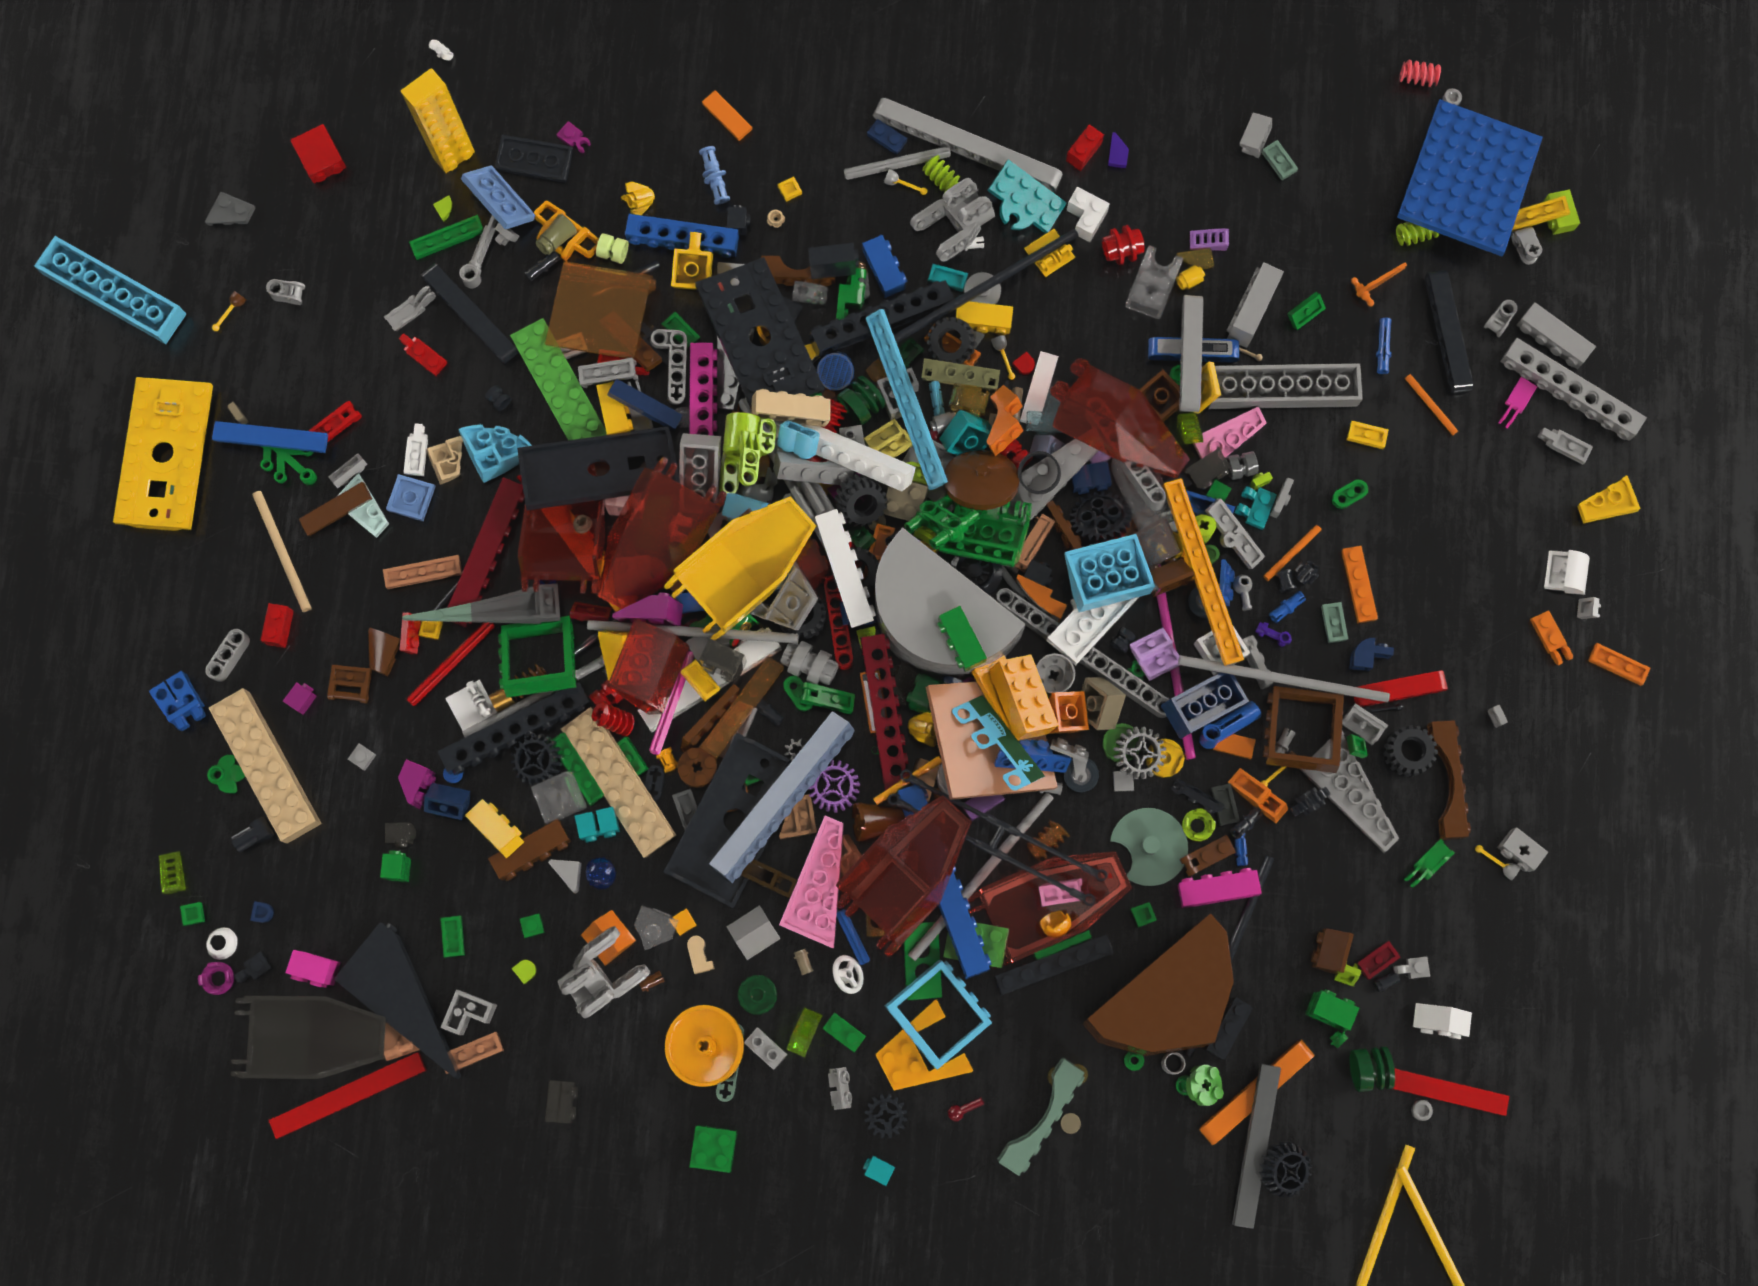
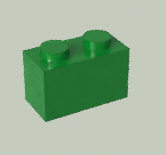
M389 851V854H383L380 878L388 881L409 882L411 858L407 857L406 853H401V851Z

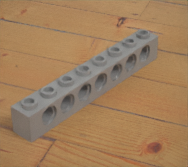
M1518 338L1510 345L1500 361L1506 368L1515 370L1521 377L1536 383L1540 389L1549 391L1555 398L1567 402L1571 408L1580 410L1587 418L1596 420L1601 423L1602 427L1614 431L1624 440L1630 441L1635 437L1647 418ZM1520 358L1525 359L1527 364L1522 363ZM1537 368L1541 369L1543 374L1539 373ZM1553 378H1556L1559 381V384L1555 383L1553 381ZM1569 388H1572L1575 394L1571 393ZM1585 398L1590 399L1591 404L1586 402ZM1602 408H1605L1608 414L1604 413ZM1618 418H1621L1624 424L1620 423Z

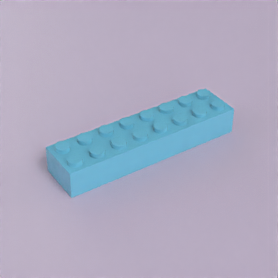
M57 236L52 239L34 265L46 277L164 344H167L186 316V313L177 304Z

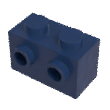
M432 783L425 795L424 812L462 820L469 808L470 791Z

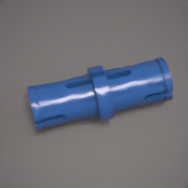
M1297 591L1289 599L1283 600L1278 608L1269 613L1272 621L1278 623L1287 614L1293 613L1294 609L1306 600L1304 594Z

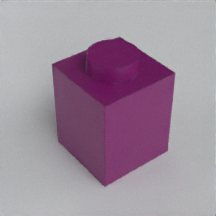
M296 682L283 702L304 715L317 696L312 693L313 688L305 683L300 685Z

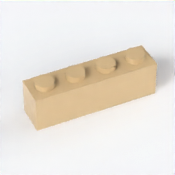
M766 389L756 390L752 396L751 414L761 418H770L777 422L788 420L798 424L825 427L830 421V399H826L823 396L809 397L802 393L792 395L784 391L775 393L769 392Z

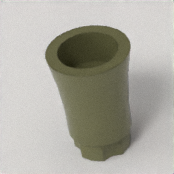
M558 214L553 223L540 235V238L536 241V246L542 253L549 255L565 241L577 234L576 227L566 216Z

